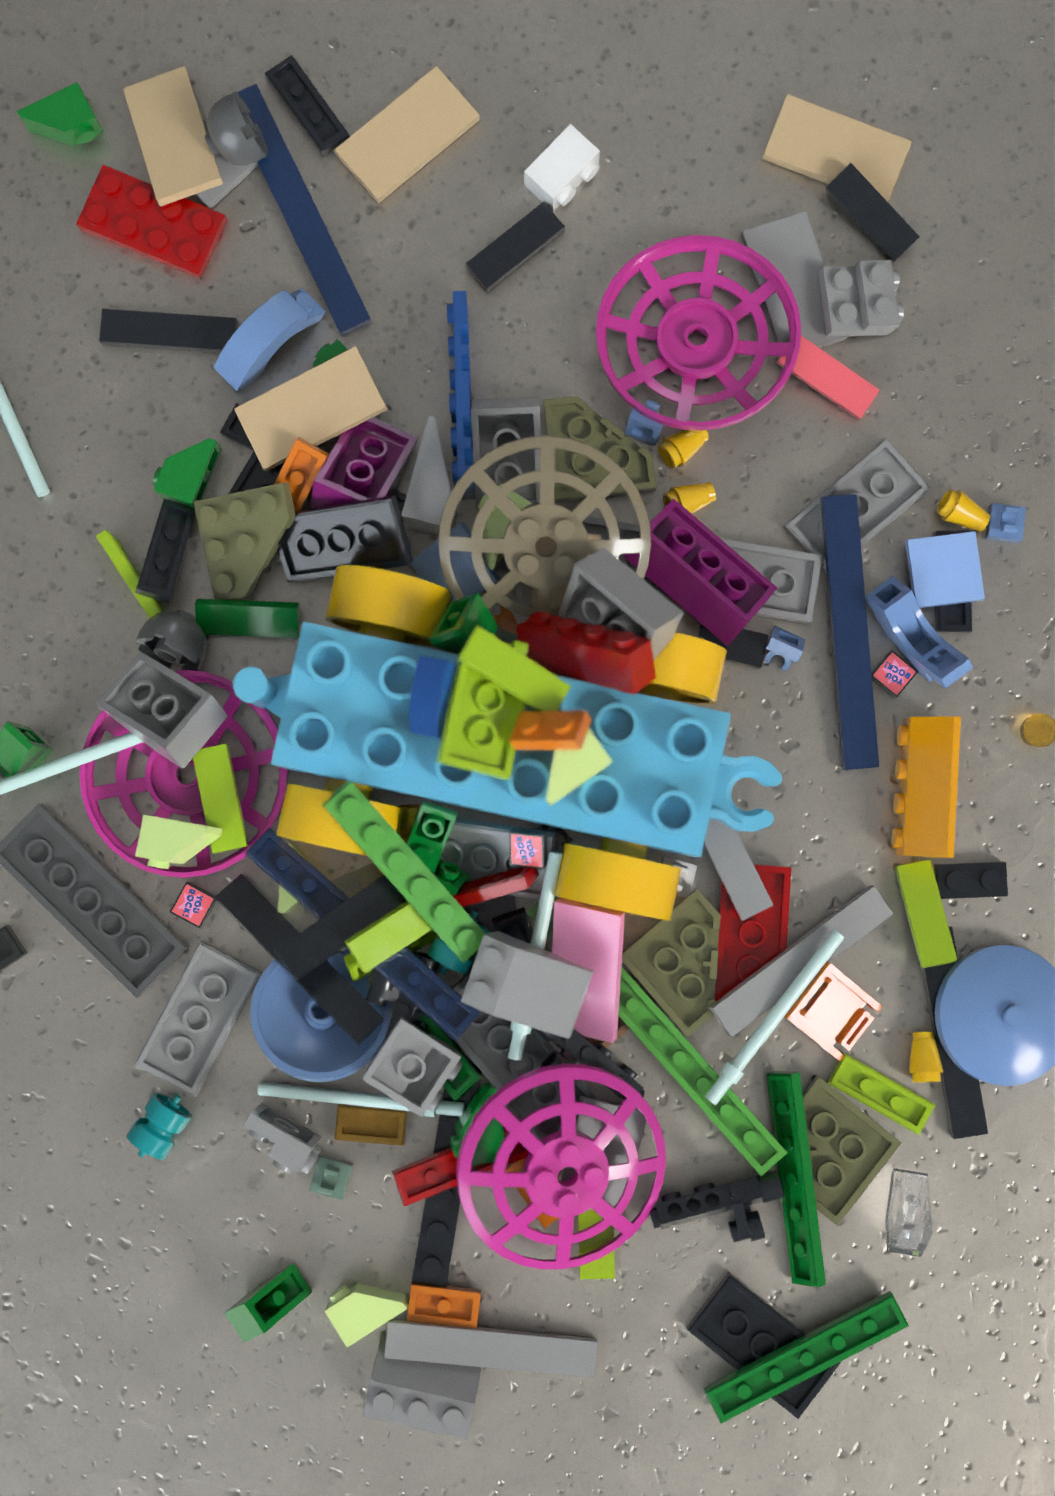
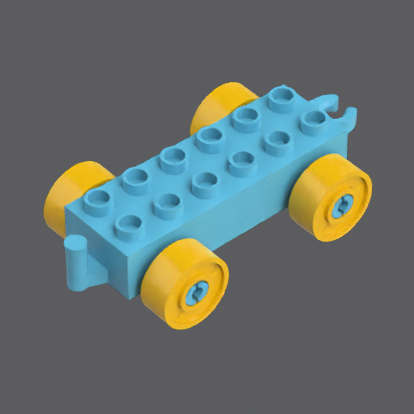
M355 565L337 566L325 620L354 632L303 622L291 674L269 678L262 673L263 670L256 667H247L239 671L233 681L235 694L242 701L262 709H268L281 718L271 764L283 769L327 778L324 790L287 784L276 836L366 855L322 805L323 802L350 780L398 835H400L405 809L370 801L372 788L602 837L600 850L563 844V857L554 896L671 921L681 868L646 860L648 848L690 857H701L709 820L719 821L723 826L738 832H755L770 826L774 821V816L770 811L758 808L752 811L739 809L733 803L731 790L733 785L742 778H752L765 787L777 786L782 781L781 773L770 762L757 756L733 758L723 755L731 713L685 704H716L727 653L725 648L697 637L675 632L672 640L654 660L656 679L634 695L592 683L556 676L571 686L557 711L586 710L592 719L589 729L613 762L552 806H549L546 797L554 750H516L510 779L502 780L437 763L436 759L441 739L410 732V698L419 656L446 659L456 664V668L458 663L457 657L459 655L419 647H436L431 644L429 638L452 599L451 591L432 582L377 568ZM456 668L445 699L448 702L450 700ZM525 705L524 711H536L529 705Z

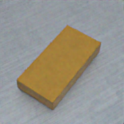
M338 1104L334 1140L404 1146L407 1111Z

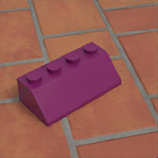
M675 499L650 522L651 549L645 576L683 607L687 613L705 626L715 637L728 646L777 590V587ZM640 553L623 554V557L632 563L635 568L638 567Z

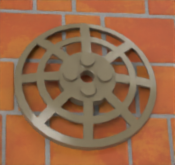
M542 435L523 437L506 442L484 454L465 471L456 482L446 501L440 521L438 544L440 564L445 581L455 600L465 596L456 581L451 565L450 551L471 552L475 572L482 586L487 591L481 598L488 610L498 602L501 606L515 614L528 618L533 613L541 611L560 617L558 614L561 607L551 608L552 589L569 583L577 562L603 547L617 559H619V554L640 553L636 574L644 579L649 563L651 536L645 504L634 483L618 464L589 444L568 437ZM540 448L539 471L518 475L504 482L501 486H498L484 471L493 463L510 454L527 449ZM555 448L584 455L602 465L609 473L594 488L577 476L562 471H555ZM474 481L488 498L476 516L471 537L450 536L451 523L456 507L466 489ZM540 482V502L528 505L520 510L507 496L510 492L524 485ZM555 482L571 486L584 493L587 497L571 511L563 505L554 503ZM619 483L627 492L635 508L640 526V538L620 539L616 518L610 505L605 500ZM497 506L510 519L503 538H482L486 521L492 510ZM596 507H598L606 522L609 539L588 540V535L582 522ZM543 536H549L556 542L555 550L549 555H542L535 549L537 540ZM482 553H504V558L510 571L496 584L493 583L486 571ZM520 581L533 588H538L537 608L519 604L508 598L506 594ZM500 627L497 628L496 637L513 643V640L518 641L517 634L508 632Z

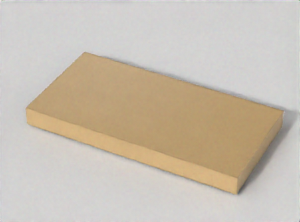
M185 66L123 88L155 197L160 207L224 184L215 155L205 140V135L208 132L189 72Z
M435 66L335 149V153L379 204L480 120V115L443 72Z
M787 94L762 159L826 184H830L852 163L884 199L889 202L912 141Z
M356 346L234 408L258 460L266 472L286 461L298 437L314 446H318L388 410Z

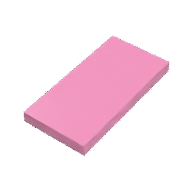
M558 897L554 901L552 954L594 971L574 1030L582 1036L613 1043L617 1038L625 912Z

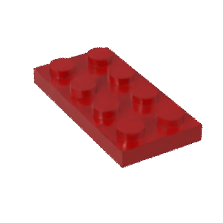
M102 165L76 225L84 232L201 280L228 219L225 214L186 198L160 207L152 184Z
M754 865L774 906L743 921L740 919L720 879L718 913L721 917L715 1001H718L787 948L792 867Z

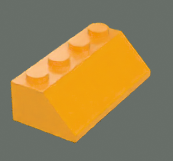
M960 716L909 717L903 720V725L898 726L897 744L902 745L901 759L896 761L895 778L900 779L899 793H895L893 800V811L895 814H898L897 827L893 828L891 836L892 848H896L897 856L954 858L961 728Z

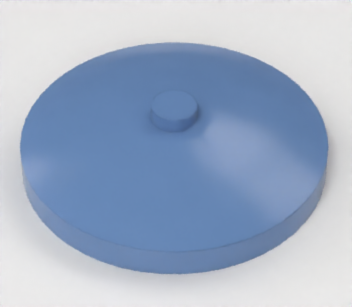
M990 945L966 954L950 968L937 993L935 1024L940 1042L954 1064L975 1079L1002 1086L1020 1085L1033 1081L1055 1065V968L1047 960L1022 947Z
M350 950L339 951L327 961L366 1000L371 985L368 983L370 975L356 982L352 981L344 960V956L351 953ZM274 960L262 973L254 989L250 1008L251 1024L260 1049L274 1066L300 1080L328 1082L354 1074L375 1057L383 1045L391 1021V1001H387L386 1006H378L368 1002L384 1018V1022L358 1046Z

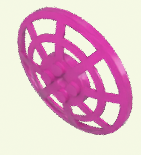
M692 235L675 237L656 243L641 251L628 261L611 280L602 297L597 314L596 342L598 357L604 374L613 389L630 407L641 415L659 424L677 429L698 431L719 429L739 423L758 413L773 401L785 386L794 369L800 348L801 321L799 308L794 294L783 275L769 260L755 250L736 241L717 236ZM706 252L703 272L681 273L662 280L652 264L661 258L677 253ZM719 254L730 256L747 264L760 273L767 282L750 294L737 282L716 274ZM640 271L650 289L637 302L629 320L611 315L612 305L627 282ZM700 284L698 298H690L678 303L669 291L682 285ZM714 286L730 292L741 302L728 311L721 304L711 300ZM775 292L780 298L787 315L789 343L768 342L767 322L759 305ZM657 298L666 310L658 327L640 323L645 310ZM749 313H751L757 328L758 342L738 340L736 323ZM607 328L627 334L628 356L635 371L620 379L614 373L608 356ZM693 332H700L706 336L707 340L701 345H694L690 343L688 336ZM637 337L656 341L660 357L644 366L637 349ZM735 354L755 356L749 370L739 381L726 368L731 363ZM765 357H786L784 367L777 381L765 396L756 401L745 388L758 375ZM669 368L675 374L683 377L681 392L677 393L664 387L653 377ZM715 376L725 388V390L714 394L694 396L697 379ZM644 382L648 388L659 396L678 403L675 419L662 416L646 408L635 400L627 390ZM733 397L745 409L734 416L721 420L689 421L692 405H710Z
M177 670L174 672L190 682L209 684L231 693L223 706V710L228 717L201 749L217 746L228 727L239 739L245 750L246 755L231 758L234 772L249 769L248 788L243 801L239 800L243 819L259 829L253 839L248 842L249 846L243 847L228 857L211 863L208 845L196 854L197 866H169V869L147 866L149 859L135 856L139 835L130 847L126 846L108 826L100 811L97 800L119 796L120 803L127 816L141 829L143 816L134 805L130 794L149 791L153 800L159 805L153 816L169 818L174 813L190 816L191 823L206 825L197 775L192 783H182L179 779L181 767L160 755L145 742L119 751L115 771L116 783L100 786L94 785L95 760L80 765L79 776L81 796L87 815L98 835L111 850L125 861L144 871L162 876L186 878L215 873L243 860L246 857L245 853L268 828L273 829L282 810L289 770L279 767L278 791L268 818L251 808L259 786V766L271 763L274 748L256 752L246 731L233 719L242 700L235 694L232 681L203 671ZM247 703L263 720L275 745L278 727L271 714L266 709ZM102 710L87 735L83 749L99 744L105 731L116 737L130 731ZM135 748L149 757L146 764L145 777L127 780L128 762L131 752ZM192 758L187 765H192L195 768Z
M558 1064L541 1067L522 1074L502 1086L488 1098L473 1117L464 1134L458 1153L456 1170L458 1195L463 1211L475 1233L489 1248L503 1258L522 1266L537 1269H566L582 1266L600 1259L619 1248L635 1234L648 1218L658 1199L664 1181L666 1166L665 1141L660 1123L650 1105L633 1086L621 1077L604 1069L584 1064ZM574 1080H587L604 1084L619 1091L625 1096V1099L614 1114L594 1104L575 1102ZM559 1081L560 1103L542 1107L527 1115L521 1121L505 1107L512 1099L531 1088L548 1082ZM636 1107L644 1115L652 1130L657 1156L638 1160L635 1143L624 1126ZM576 1114L594 1117L604 1122L605 1126L593 1139L582 1132L576 1131ZM561 1115V1131L552 1133L541 1140L529 1131L542 1121ZM495 1117L509 1133L498 1149L493 1164V1172L472 1171L471 1163L477 1143L486 1126ZM617 1134L625 1147L628 1162L609 1165L603 1150ZM519 1141L529 1151L524 1163L523 1172H505L509 1155ZM563 1168H575L571 1179L567 1181L557 1179L558 1173ZM656 1171L647 1200L632 1222L622 1215V1212L626 1209L633 1196L638 1175ZM627 1178L624 1191L618 1203L612 1207L602 1198L609 1180ZM470 1186L493 1188L497 1207L508 1223L492 1235L485 1229L476 1213ZM504 1187H525L532 1201L517 1216L513 1213L507 1202ZM592 1208L603 1218L593 1226L573 1233L574 1216L580 1215ZM542 1212L550 1216L559 1217L558 1234L540 1232L528 1225ZM610 1225L620 1231L614 1239L599 1248L579 1256L570 1257L572 1243L592 1238ZM517 1233H520L524 1237L539 1243L557 1245L555 1259L525 1257L510 1251L503 1244Z

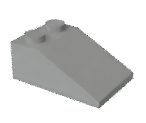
M539 397L471 400L473 463L487 452L506 442L523 437L541 436ZM540 448L527 449L510 454L493 463L484 471L498 486L500 483L503 484L518 475L539 471ZM540 482L524 485L514 490V492L532 504L540 502ZM475 483L476 510H480L478 505L485 493Z
M428 415L401 516L407 530L439 538L440 521L451 490L436 418ZM456 510L451 523V529L456 525L458 517Z
M141 651L95 703L101 710L148 746L182 769L186 767L228 717L212 694Z
M496 931L484 934L461 1002L492 1016L569 1039L571 1038L594 971L505 933Z

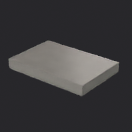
M581 1095L579 1102L597 1105L611 1114H614L620 1106L618 1103ZM635 1108L624 1126L629 1131L638 1153L646 1119L641 1111ZM576 1114V1131L582 1132L593 1139L605 1126L604 1122L594 1117ZM616 1134L603 1150L609 1165L628 1162L625 1147L620 1137ZM563 1168L559 1172L558 1180L567 1181L571 1179L575 1168ZM627 1178L609 1180L602 1198L612 1207L618 1203L624 1191Z

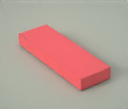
M801 336L798 356L791 374L856 419H861L880 390ZM779 357L776 363L784 367L786 357Z

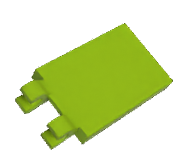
M513 640L512 644L506 643L526 656L528 644ZM458 661L436 762L502 780H509L516 753L509 739L520 711L525 710L526 703Z

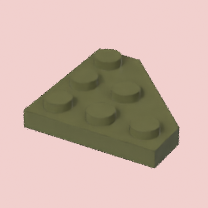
M578 396L543 400L547 435L568 437L589 444L618 464L634 483L638 492L656 491L657 486L652 453L643 446L637 445L625 435V432L605 417L597 414ZM555 448V471H562L577 476L594 488L609 473L602 465L584 455ZM555 482V502L579 500L587 497L584 493L571 486ZM619 483L608 496L627 494V492Z
M289 482L193 501L214 599L233 600L249 597L253 594L257 587L256 581L261 572L270 564L280 546L278 542L285 530L290 528L296 517Z
M695 889L673 908L671 921L661 919L622 953V962L687 1038L714 1015L709 1007L715 1003V983L717 977L718 938L721 915L698 889Z
M816 1075L802 1093L816 1207L820 1213L838 1226L898 1149L901 1142Z

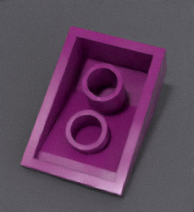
M374 417L343 432L314 479L310 506L316 508L392 496L417 444L418 437Z

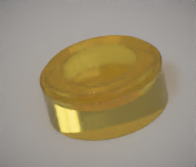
M1044 713L1028 716L1020 728L1023 741L1033 748L1049 746L1055 741V720Z

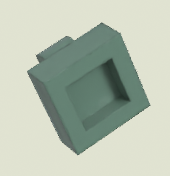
M319 1155L309 1191L343 1200L353 1163Z

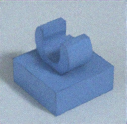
M648 399L645 407L657 413L660 404ZM632 409L625 429V435L656 446L663 425Z
M990 504L988 506V513L991 517L986 526L985 539L1014 543L1021 542L1023 540L1026 507Z
M774 625L766 646L765 662L769 664L774 655L783 656L785 660L781 670L786 671L790 667L791 661L797 663L801 657L805 639Z

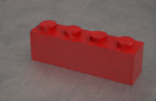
M545 611L533 613L529 619L516 627L518 641L528 644L526 657L551 673L633 695L656 679L651 639L636 636L632 632L607 629L603 625L578 622L574 618L550 615L549 612Z

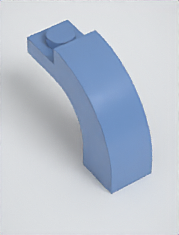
M303 288L291 294L286 290L279 292L255 310L235 331L221 351L214 369L236 391L243 389L260 379L271 357L289 338L321 321L325 310Z
M890 577L865 596L885 634L907 662L919 671L918 673L928 682L934 679L946 689L973 669L970 659L946 642L934 630L919 608L912 590L896 578Z

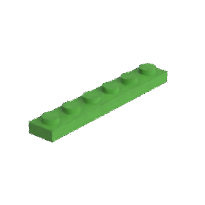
M350 780L322 803L324 808L463 963L480 948L485 934L483 930Z

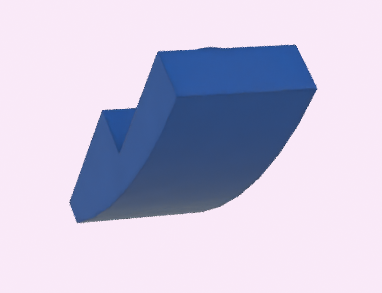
M419 656L410 698V732L441 739L449 702L445 699L456 668V664L446 659Z

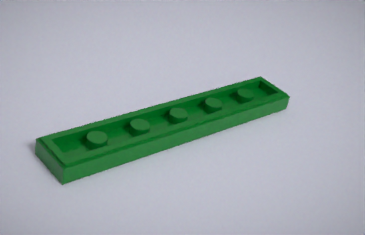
M773 1071L766 1073L774 1138L787 1151V1154L777 1162L784 1194L782 1206L791 1279L793 1284L819 1288L826 1285L800 1072Z
M889 1291L704 1387V1391L722 1424L905 1329L909 1325L893 1293Z

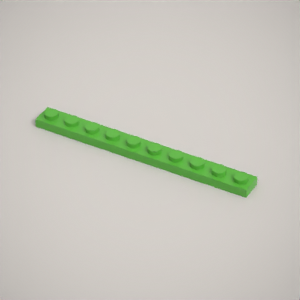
M539 901L527 911L534 921ZM554 902L547 936L551 940L553 938ZM622 967L618 1016L760 1176L764 1175L787 1154V1151L730 1087L716 1105L705 1097L720 1076Z

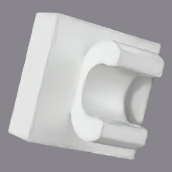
M663 856L661 864L681 868L676 896L686 898L690 895L698 865Z

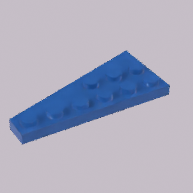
M453 291V303H447L448 324H454V336H448L449 357L455 358V369H449L450 390H455V393H449L451 422L456 423V427H450L453 457H457V461H452V480L454 486L473 464L469 326L466 291ZM474 481L464 492L462 500L475 499Z

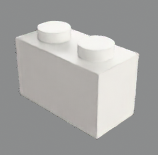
M570 124L524 171V185L537 198L545 202L552 211L560 204L565 206L572 200L576 194V188L583 180L589 182L598 172L600 150Z

